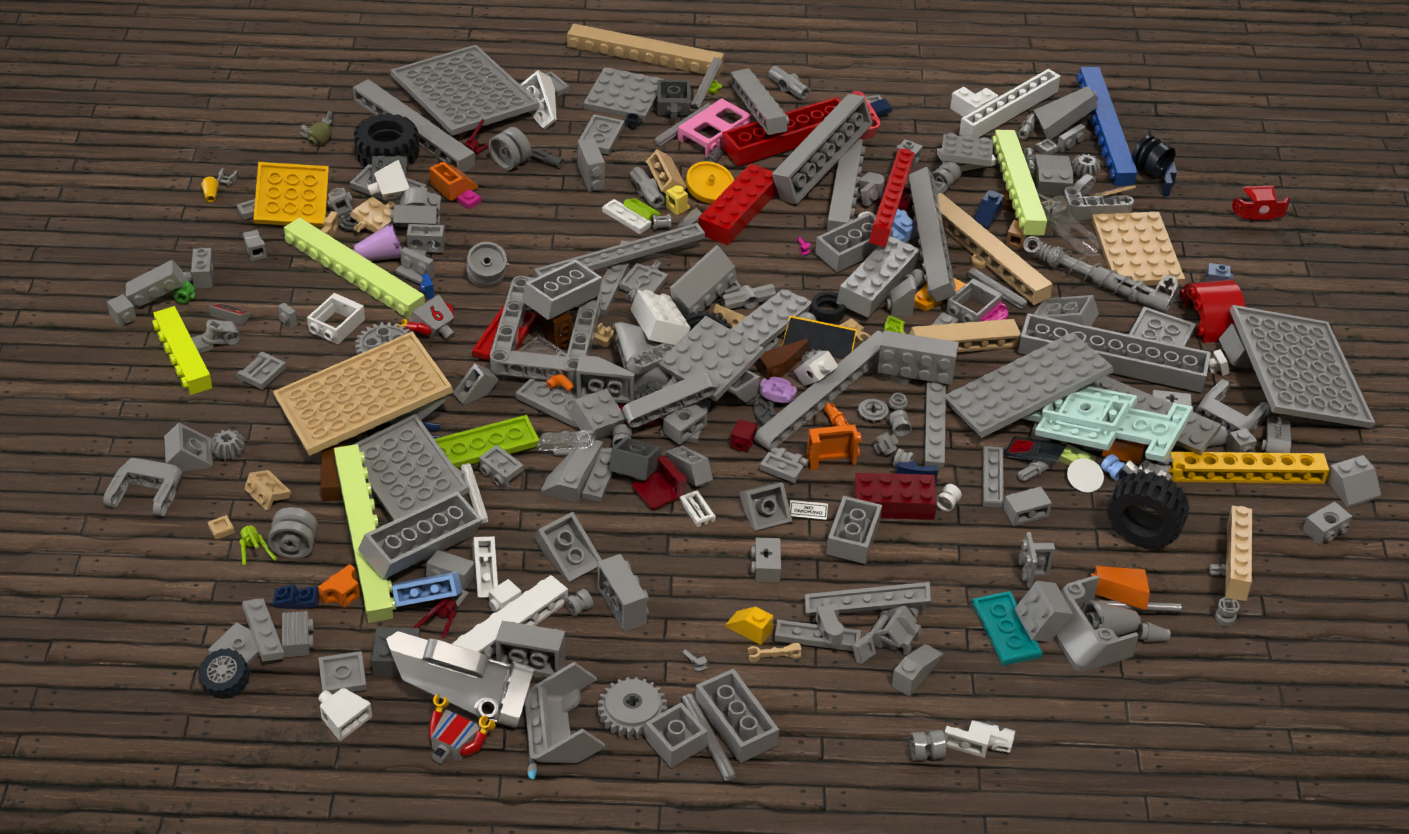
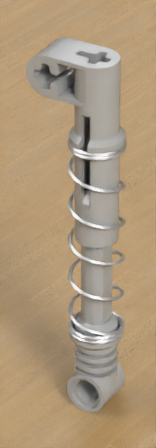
M1035 236L1026 238L1023 243L1025 252L1030 258H1039L1049 263L1050 267L1054 269L1060 265L1070 269L1069 275L1073 270L1085 276L1083 281L1087 277L1092 278V282L1098 284V287L1103 286L1114 291V294L1117 292L1128 297L1131 302L1135 303L1138 301L1164 313L1170 310L1179 292L1178 280L1173 275L1164 276L1155 290L1146 286L1141 280L1134 281L1131 276L1125 277L1118 274L1117 270L1111 271L1103 268L1101 263L1091 266L1088 264L1086 257L1077 260L1073 258L1072 251L1065 252V249L1060 246L1053 247L1047 243L1045 244ZM1032 245H1037L1036 249L1030 250L1029 248ZM1067 252H1070L1072 254V257L1065 254ZM1081 259H1086L1087 264L1084 263V262H1082V261H1080V260H1081ZM1166 286H1170L1168 288L1169 295L1165 294L1167 292Z

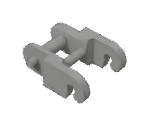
M222 168L216 180L219 185L224 183L230 187L232 183L235 184L239 171L236 170L228 177L224 176L226 169Z

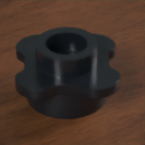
M636 113L627 114L626 120H624L625 125H628L630 128H636L638 124L642 123V119Z

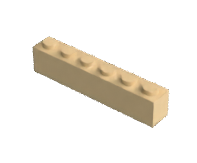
M1014 319L912 327L910 335L959 342L957 352L1016 348L1021 337Z
M1232 505L1227 522L1225 598L1247 601L1252 583V509Z

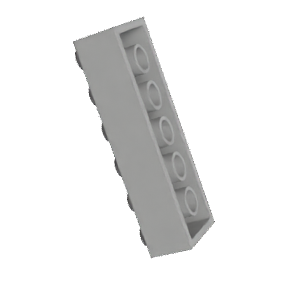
M889 236L886 247L878 246L840 286L837 304H844L846 308L869 318L890 295V291L901 283L902 277L909 274L916 267L920 249Z
M457 491L366 533L358 550L382 579H385L434 555L437 550L443 551L475 535L483 519Z

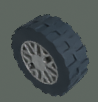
M222 648L211 652L201 662V667L198 670V677L204 689L215 698L226 699L227 697H234V695L239 694L246 687L250 679V670L245 659L238 651L231 650L230 648Z

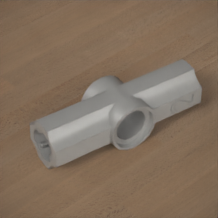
M776 65L771 67L768 77L777 82L783 92L790 91L801 100L807 99L811 89L802 84L795 73L789 75Z
M640 167L633 168L629 177L636 185L638 195L644 197L651 207L655 209L660 208L665 198L658 190L655 179H650Z
M773 284L755 288L749 285L742 286L738 292L720 296L721 306L727 309L742 306L752 309L759 302L767 301L776 295L775 287Z

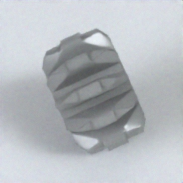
M1082 153L1081 156L1077 155L1072 161V170L1076 178H1082L1087 173L1096 177L1100 172V160L1096 159V156Z
M231 429L228 431L221 430V433H215L214 437L211 438V450L218 460L222 458L225 462L230 458L234 460L235 456L241 457V452H244V438L237 430L233 432Z

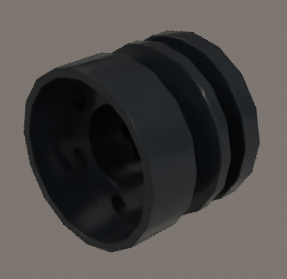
M1149 134L1138 142L1133 150L1132 159L1135 167L1145 170L1147 174L1157 179L1166 173L1167 167L1174 161L1176 150Z

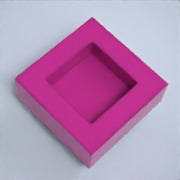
M469 189L457 196V202L469 210L481 203V197Z

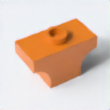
M349 564L318 586L319 599L323 604L338 603L345 608L360 597L359 583L357 582L355 568Z

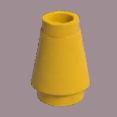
M206 177L201 183L205 200L209 203L216 201L219 186L218 181L214 177Z

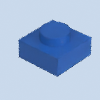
M429 274L422 275V283H419L421 293H425L427 300L434 298L433 283Z

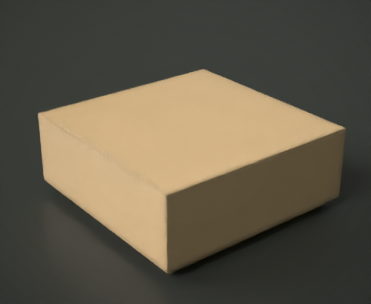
M227 515L208 522V527L215 540L235 533L234 527Z

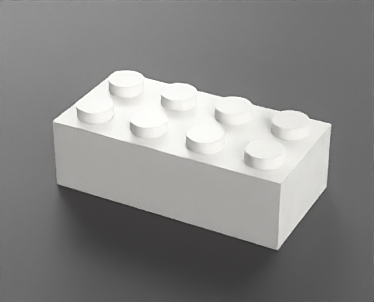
M637 290L630 310L647 338L652 341L675 346L690 330V326L676 307V304L669 295H657L649 290Z

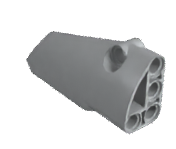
M399 631L386 638L403 681L434 696L439 694L442 700L446 696L449 703L479 718L486 715L488 720L492 719L506 726L517 727L533 675V667L514 661L511 665L489 659V656L437 639L425 640ZM482 705H490L493 712L491 714L483 713Z

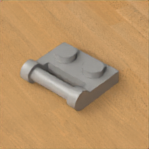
M260 352L253 362L244 370L238 371L235 376L238 381H245L263 390L286 369V362Z

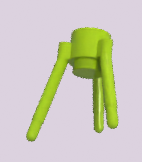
M249 525L241 530L242 539L239 542L242 552V564L244 566L247 564L246 546H255L258 549V542H260L274 561L277 560V557L263 540L262 535L258 534L254 526Z

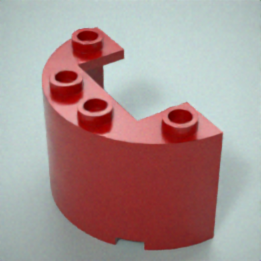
M1233 280L1188 283L1179 291L1180 300L1183 301L1185 307L1190 306L1192 299L1194 308L1201 317L1196 330L1203 343L1220 342L1219 338L1231 324H1235L1230 313L1232 305L1246 307L1243 294L1238 284Z

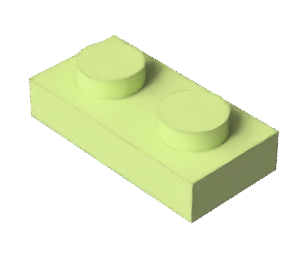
M1061 441L1060 444H1066L1067 446L1058 461L1069 466L1073 461L1081 458L1096 461V456Z

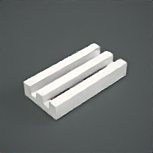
M698 490L680 496V503L697 527H700L701 523L706 525L708 521H715L716 516ZM692 497H695V499L697 500V502L699 503V505L704 510L707 516L703 514V512L700 510L699 505L694 501Z

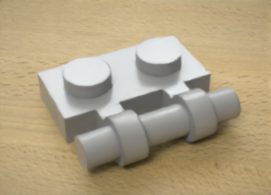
M773 446L771 453L768 452L760 463V470L795 483L802 474L804 466H808L809 460L803 458L801 454L797 453L795 455L787 452L785 448Z

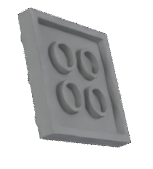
M953 133L944 134L940 160L991 167L993 140L986 137L979 139L969 135L963 137Z
M1143 307L1129 335L1186 347L1196 324Z

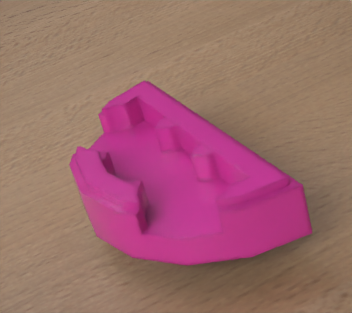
M1000 302L982 317L980 322L1007 320L1008 311L1006 310V305Z

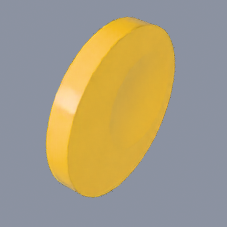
M703 161L689 168L685 184L690 194L696 199L712 204L734 181V178L722 165Z

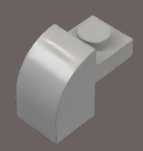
M872 172L866 173L859 179L863 205L870 206L878 198L882 199L886 187L882 175Z
M409 188L401 195L400 205L437 206L440 210L441 196L427 192V188Z

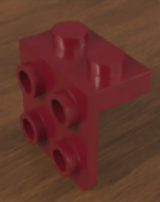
M663 455L658 458L657 472L652 474L647 480L634 482L632 488L651 510H656L685 495L687 479L683 473L677 470L674 463Z

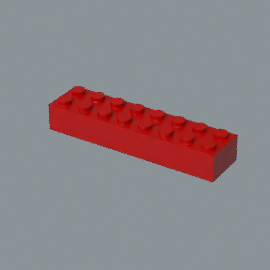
M834 97L785 112V115H788L789 118L786 132L768 135L758 121L723 131L722 149L737 166L795 149L831 113L841 100L838 97Z

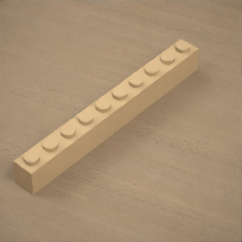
M573 24L567 33V47L704 75L713 58L719 57L722 63L715 77L719 76L724 65V53Z
M942 193L937 194L944 231L973 255L976 254L980 261H984L986 266L1033 305L1051 298L1053 284L949 198Z

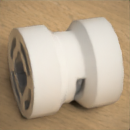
M947 484L942 489V493L937 496L938 508L946 512L951 511L962 497L960 489L953 484Z

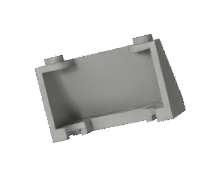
M624 322L613 323L615 353H620L623 367L628 370L626 364L631 356L662 344L661 342L649 340L640 326ZM658 367L641 374H634V391L649 381L660 382L663 387L671 380L672 376Z

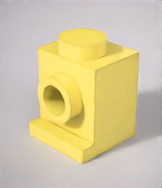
M677 185L666 191V208L676 215L690 209L688 193L684 191L682 186Z

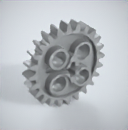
M381 322L380 326L373 324V328L366 327L367 332L361 331V335H357L355 353L359 355L410 333V329L405 330L404 325L398 327V323L391 326L390 322L387 325Z

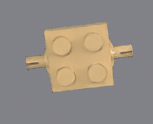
M371 197L351 211L350 216L358 222L354 226V230L360 232L366 228L375 233L389 224H394L393 220H391V209L394 208L395 203L389 201L385 205Z

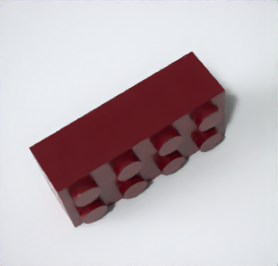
M855 473L854 498L882 505L881 519L935 520L937 508L935 475Z

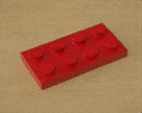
M505 305L500 309L473 348L472 356L490 361V352ZM526 311L522 328L520 327L518 331L519 338L515 351H517L537 321L535 313Z

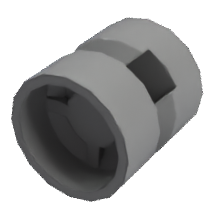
M945 161L932 175L935 181L947 183L948 189L960 178L961 170L955 162Z
M942 730L929 731L928 734H925L923 731L911 732L910 752L912 760L924 761L928 757L932 760L945 759L946 741L944 732Z

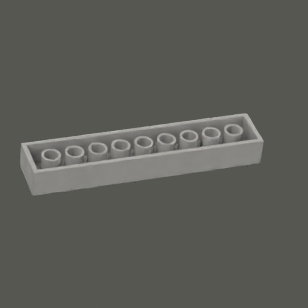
M1027 313L1018 353L1027 355L1073 332L1113 366V374L1201 393L1203 391L1211 352Z

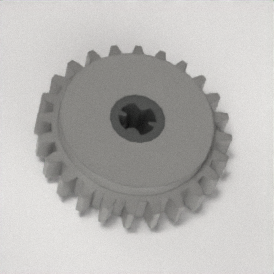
M628 677L624 681L619 679L617 684L611 683L610 689L605 688L604 694H600V700L598 701V716H600V722L605 723V729L611 728L612 734L617 732L619 737L625 735L627 739H630L631 736H635L636 739L640 735L645 736V723L667 711V700L665 699V694L660 693V687L654 688L653 682L649 684L646 682V679L641 681L638 680V677H635V679H629Z

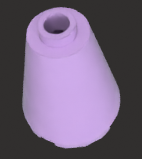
M389 224L355 244L353 251L369 261L401 258L400 251L402 248L395 234L396 231L393 224Z

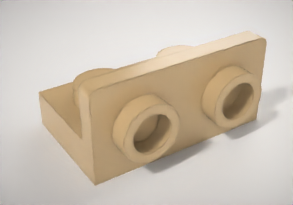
M269 470L249 473L245 491L265 510L271 509L273 501L290 497L291 491Z

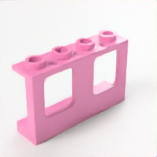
M720 99L678 126V141L683 143L690 138L706 147L705 156L710 155L714 148L722 147V132L751 123V114L724 99ZM727 109L743 117L733 124L720 119L726 115ZM709 125L721 131L712 138H706L698 133Z

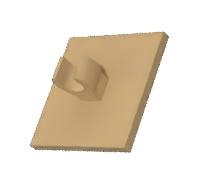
M1136 186L1116 188L1089 196H1118L1117 192L1133 189Z

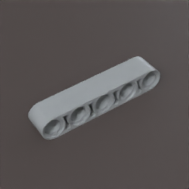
M701 372L626 404L622 411L629 426L636 428L710 397L717 391V388L709 372Z

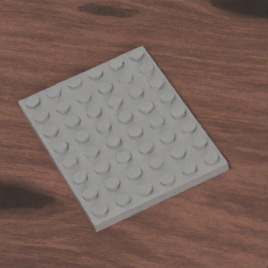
M477 45L390 70L391 76L452 136L468 130H474L481 119H484L482 126H487L491 123L503 121L504 119L539 108V102Z
M1232 305L1230 313L1272 412L1366 428L1374 426L1375 421L1329 322Z

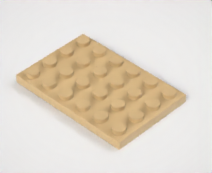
M1159 212L1092 214L1091 221L1109 270H1117L1118 274L1125 277L1131 276L1134 281L1141 280L1146 286L1158 285L1160 280L1166 275H1173L1178 280V284H1184L1185 277Z

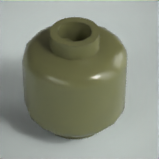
M323 121L315 122L307 131L308 142L313 146H324L332 137L331 127Z

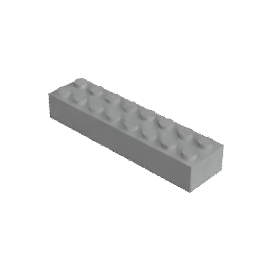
M848 94L772 173L781 201L798 204L873 124L865 96Z

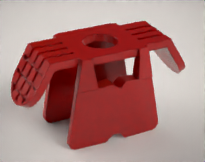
M1274 186L1243 187V190L1253 202H1245L1241 199H1235L1232 202L1234 213L1243 219L1273 220L1274 217L1285 216L1290 198L1286 197L1284 201H1277Z

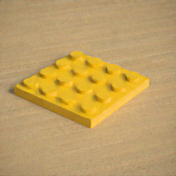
M258 162L254 223L288 225L300 217L314 227L324 228L329 166Z

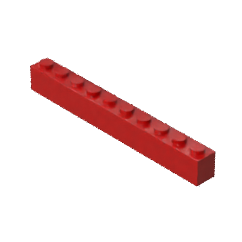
M898 149L868 243L882 247L887 245L915 152L909 149Z

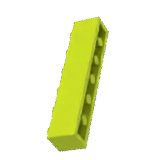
M175 306L153 312L155 319L152 321L155 331H159L157 332L159 340L164 342L163 346L166 354L170 353V362L172 366L176 365L175 371L178 377H182L180 379L183 388H187L190 395L212 389L210 374Z

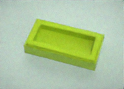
M636 198L626 199L623 204L647 220H652V215L660 216L661 214Z

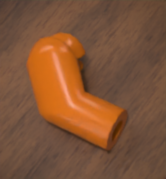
M563 374L552 375L546 381L547 386L551 389L563 386L568 392H571L575 387V384Z

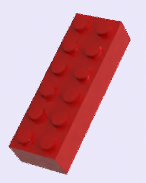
M750 163L699 216L698 224L705 232V237L728 246L778 193L772 176L773 171Z

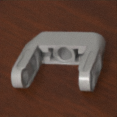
M1221 379L1205 395L1196 408L1195 413L1220 423L1221 426L1223 425L1227 430L1228 436L1231 432L1247 428L1252 434L1270 415L1272 410L1269 403L1261 402L1248 416H1245L1220 402L1226 397V392L1230 387V382Z
M130 458L112 479L104 494L103 504L106 507L112 508L118 506L130 484L159 489L153 500V514L163 517L178 492L183 472L179 467L172 464Z

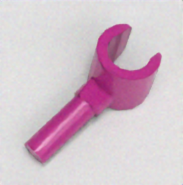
M798 237V241L801 244L799 246L800 253L802 255L811 253V250H809L811 244L809 242L805 243L801 237Z

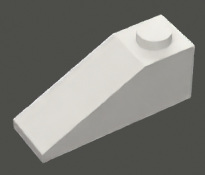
M474 537L471 546L472 561L475 562L474 577L477 599L489 598V591L498 586L495 537Z

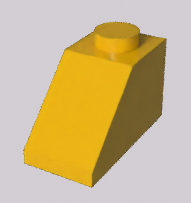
M756 606L739 610L726 623V628L762 645L772 633L773 615Z

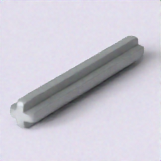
M713 58L691 102L692 108H700L722 63L721 58Z
M971 268L968 271V277L1003 294L1002 298L1018 308L1023 309L1027 305L1026 299L976 268Z

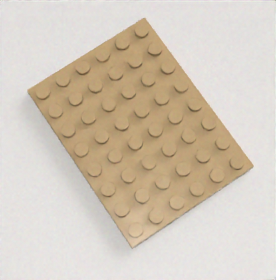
M413 331L273 391L277 402L309 456L453 393L451 384Z

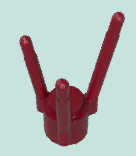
M481 119L471 137L464 144V146L477 155L489 147V143L479 148V142L474 139L484 123V119Z
M451 597L442 598L413 628L421 627L435 613L441 618L449 617L442 634V638H445L453 618L457 615V612L454 611L457 607L455 600Z

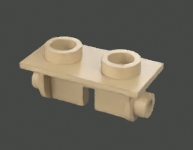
M718 304L715 305L713 313L726 319L730 329L746 318V316Z

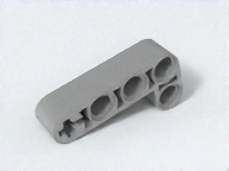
M1069 186L1065 188L1062 205L1069 219L1088 220L1091 219L1092 214L1132 213L1134 199L1127 195L1082 197L1077 187Z

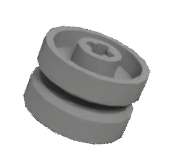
M509 127L489 140L490 154L496 164L504 170L509 171L531 156L529 141L516 127Z
M480 242L469 250L466 270L467 276L473 284L482 288H492L504 280L507 257L503 248L496 243Z
M289 507L277 511L273 517L272 528L268 536V545L271 550L282 557L291 559L303 558L309 555L313 550L314 538L318 529L316 518L301 508Z

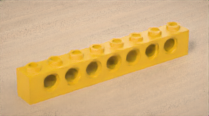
M1170 452L1171 458L1174 461L1168 464L1172 468L1177 462L1185 464V471H1183L1182 477L1176 478L1173 473L1171 474L1172 478L1170 481L1173 480L1174 482L1325 484L1329 472L1324 453L1203 452L1202 455L1194 452Z

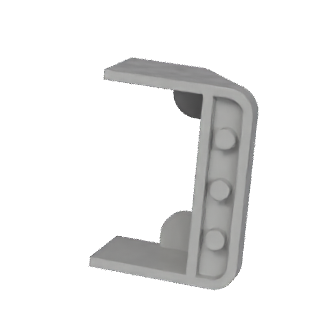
M1098 575L1068 583L1060 591L1073 615L1054 639L1072 667L1081 672L1133 657L1139 636L1136 632L1118 638L1108 628L1094 630L1078 604L1094 600L1099 581Z
M576 662L569 664L532 686L527 692L525 710L530 756L538 762L579 763L605 748V743L583 728L570 735L568 712L578 706L580 690L597 680L596 676Z

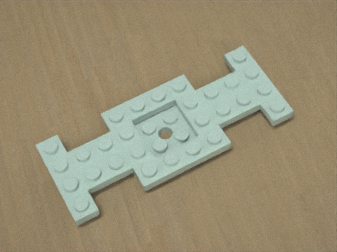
M1085 386L1021 419L1039 422L1035 429L1037 436L1108 451L1116 438L1147 444L1149 447L1145 452L1146 459L1165 462L1193 413V406L1174 403L1168 414L1164 415L1134 409L1138 402L1136 395Z

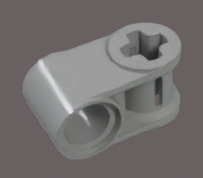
M213 319L207 321L206 332L202 335V340L208 344L234 345L241 339V335L234 322Z

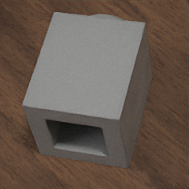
M124 294L107 301L109 315L120 327L137 320L134 306Z

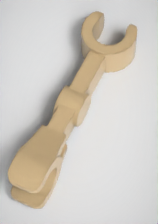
M793 643L784 648L774 647L764 650L751 646L748 648V654L755 655H749V661L757 662L761 657L776 658L778 656H785L795 659L800 658L801 645Z

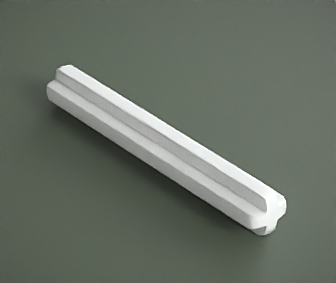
M469 463L462 464L461 471L465 474V483L470 490L468 495L472 507L483 519L481 524H486L488 516L472 467Z

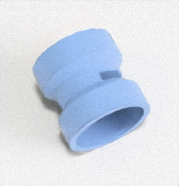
M1114 454L1107 456L1101 464V469L1106 473H1110L1111 478L1115 481H1119L1127 474L1122 470L1125 463L1120 462L1119 458Z

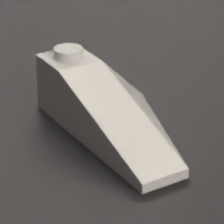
M537 70L520 85L539 102V108L529 113L533 115L534 119L543 129H546L557 120L555 88L551 77Z

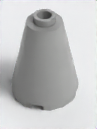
M1095 600L1086 601L1081 607L1082 612L1094 630L1108 628L1116 636L1135 632L1141 623L1140 616L1134 610Z

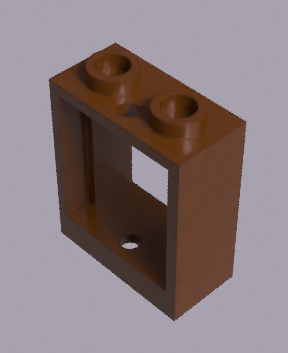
M536 311L537 325L554 349L557 351L569 347L572 336V316L569 312L565 311L548 320Z

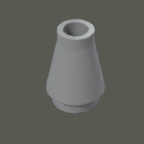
M1145 622L1139 624L1137 634L1139 635L1138 639L1143 642H1168L1171 632L1169 629Z

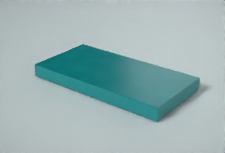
M1011 591L972 599L971 604L1002 666L1042 658L1043 652L1037 641L1031 640L1015 611V607L1018 604Z

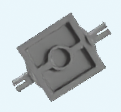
M656 260L652 266L636 263L619 283V289L629 292L626 295L628 301L630 300L631 302L635 298L637 290H649L657 294L668 280V274L658 270L662 265L660 261Z

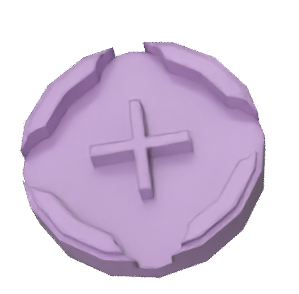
M770 377V380L764 378L760 382L759 392L762 396L774 402L788 403L795 399L797 388L795 386L792 387V383L786 379Z

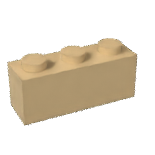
M656 149L646 162L661 191L666 194L667 190L676 185L682 186L685 190L687 186L672 158Z

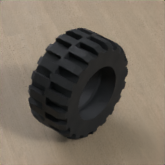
M392 113L373 115L368 119H364L361 124L359 123L354 131L355 155L364 167L368 164L372 165V156L407 157L408 163L412 165L419 155L418 129L405 116L402 117L399 114L392 115Z
M1139 471L1137 474L1134 472L1123 477L1117 483L1107 505V516L1111 526L1116 528V532L1120 536L1123 535L1128 542L1132 541L1135 545H1144L1146 548H1153V546L1159 548L1173 543L1180 536L1189 513L1188 499L1184 495L1183 490L1177 487L1173 480H1167L1166 476L1156 475L1155 472L1145 473V471ZM1137 505L1150 507L1159 515L1147 513Z

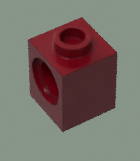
M739 419L731 433L730 448L748 453L754 443L757 424Z

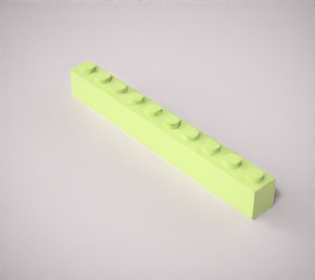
M995 130V135L991 138L993 140L994 154L997 155V163L1000 164L1003 181H1006V190H1009V198L1012 200V207L1016 211L1015 215L1019 220V228L1022 229L1023 235H1044L1047 219L1015 130Z
M299 217L284 227V237L288 244L298 248L301 252L328 267L337 275L342 276L361 290L372 295L375 299L385 303L400 315L410 319L412 312L425 304L424 294Z
M358 444L334 448L368 623L393 619V610H396L394 597L390 598L389 594L393 593L391 580L382 579L358 550L364 535L379 526L377 514L373 515L372 513L375 510L374 499H369V495L372 494L371 485L366 483L365 480L369 479L367 467L362 466L365 463L364 452H359Z

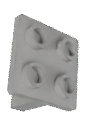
M1026 532L1025 540H1022L1021 543L1022 553H1019V565H1023V581H1026L1027 588H1031L1034 577L1050 575L1055 547L1054 543H1033L1031 532Z

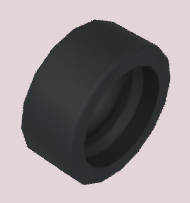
M821 292L813 297L811 313L817 321L834 324L844 318L846 307L844 304H837V293ZM823 305H831L836 307L837 309L833 311H827L819 307Z

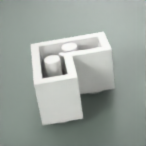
M962 87L952 93L950 109L964 117L998 98V95L987 88L975 94Z

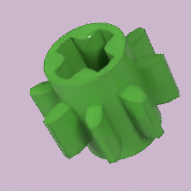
M183 281V286L172 291L174 292L173 298L180 303H189L196 295V292H194L195 286L188 281Z

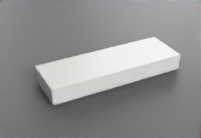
M615 199L602 207V212L638 234L652 227V221L647 220Z

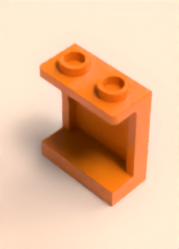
M855 424L809 429L807 459L809 460L810 470H818L819 461L850 458L852 465H856L857 457H860L858 445L861 444V433L857 432Z

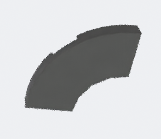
M759 392L754 402V415L762 427L777 415L773 408L777 402L765 398Z

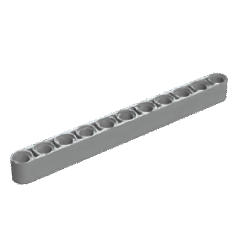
M876 331L840 361L836 369L815 382L757 431L754 441L771 451L773 446L778 447L821 411L826 404L834 400L879 361L883 332Z

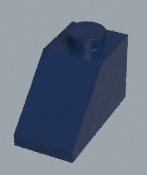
M988 190L981 200L974 220L989 230L1002 212L1005 195Z

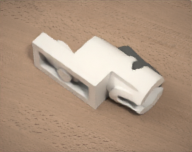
M972 720L968 732L947 726L944 736L946 747L985 758L988 748L994 751L1010 753L1016 731L991 721L982 723Z

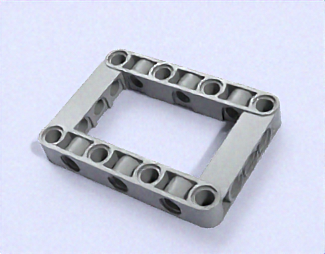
M526 276L513 278L490 352L491 372L495 375L548 380L552 375L563 374L573 384H576L579 356L590 355L602 307V287L600 286L598 296L578 305L579 310L567 356L565 357L515 351L519 338L518 331L520 327L522 328L526 314V304L522 302L524 286L526 282L534 278Z

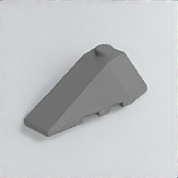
M585 437L547 476L540 494L578 503L601 451L603 441Z

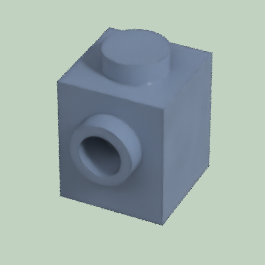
M1209 263L1205 282L1233 280L1230 266Z

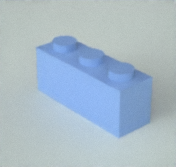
M456 571L398 582L392 586L396 607L456 596L462 592L459 573Z

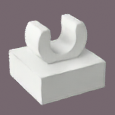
M1221 349L1214 351L1215 358L1209 360L1210 367H1208L1211 374L1219 370L1222 376L1230 374L1227 360Z

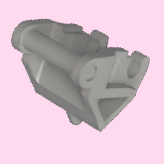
M906 605L892 608L890 611L882 610L879 614L880 618L872 630L866 634L872 636L874 646L877 648L886 647L892 651H897L898 648L902 647L904 655H908L912 648V639L918 640L922 634L921 626L916 624L917 620Z

